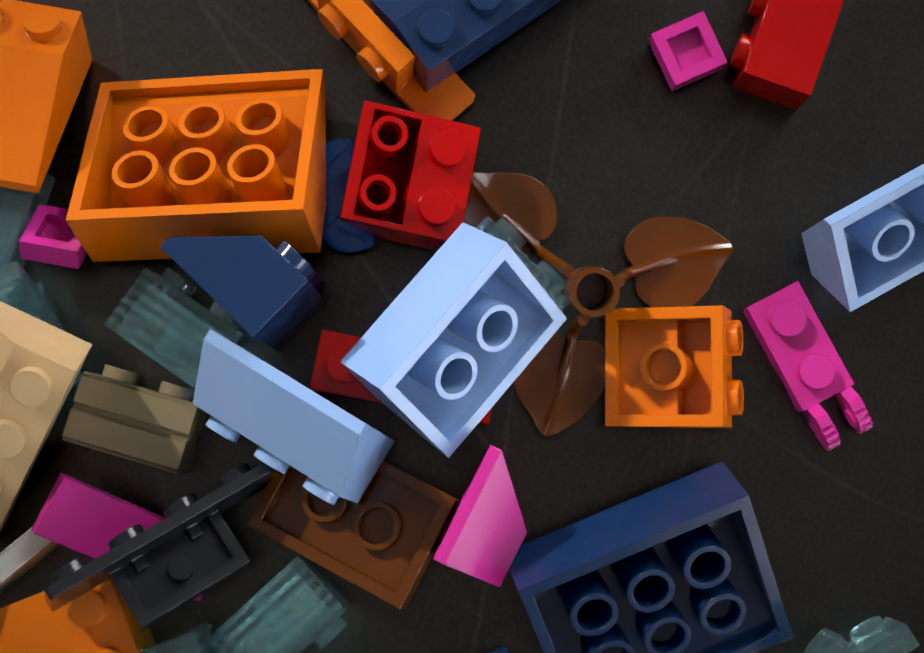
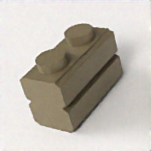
M107 364L104 366L102 375L84 371L75 393L73 408L70 409L62 434L63 441L172 473H188L207 415L205 411L193 405L195 390L161 381L159 391L137 385L140 374Z

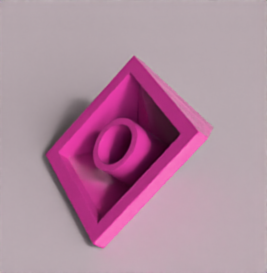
M488 445L435 550L433 559L453 569L500 587L527 534V530L503 452L492 445Z

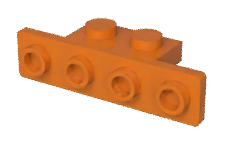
M307 0L317 11V16L326 30L338 40L343 38L357 53L356 57L368 75L377 82L382 80L410 111L453 121L474 102V92L456 73L425 93L413 76L415 56L363 0Z

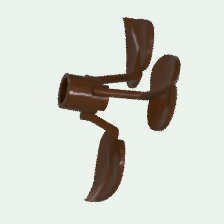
M515 172L472 173L463 222L507 242L523 263L528 258L530 251H532L539 258L562 273L567 278L564 286L566 301L571 308L577 311L576 318L569 326L566 337L555 332L513 382L518 398L530 414L538 431L544 436H551L579 421L595 405L605 389L604 347L593 340L577 339L579 331L589 323L590 317H600L611 312L618 303L620 287L624 286L625 282L635 277L634 287L637 296L649 307L692 306L709 290L720 268L732 254L733 246L718 232L697 221L676 216H658L640 222L626 235L623 248L626 258L632 265L631 267L623 269L615 276L608 270L600 267L584 266L575 269L539 243L552 234L557 223L555 199L543 183L531 176Z

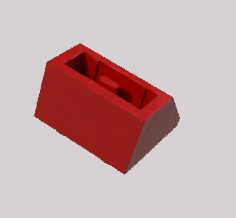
M364 100L340 220L389 241L438 251L464 221L481 128Z

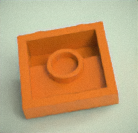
M723 305L618 308L606 314L605 426L732 428V416H741L744 409L742 380H732V356H741L743 352L744 338L741 320H732L731 310Z

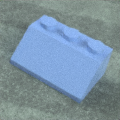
M924 164L828 216L801 233L811 275L849 312L924 271Z
M462 222L340 362L378 400L439 452L449 458L567 318L507 242Z
M212 329L208 331L203 339L193 405L211 415L205 425L234 443H237L240 436L243 435L259 445L253 455L285 474L289 466L305 474L308 478L304 482L303 487L322 500L334 505L337 499L341 497L358 503L395 441Z

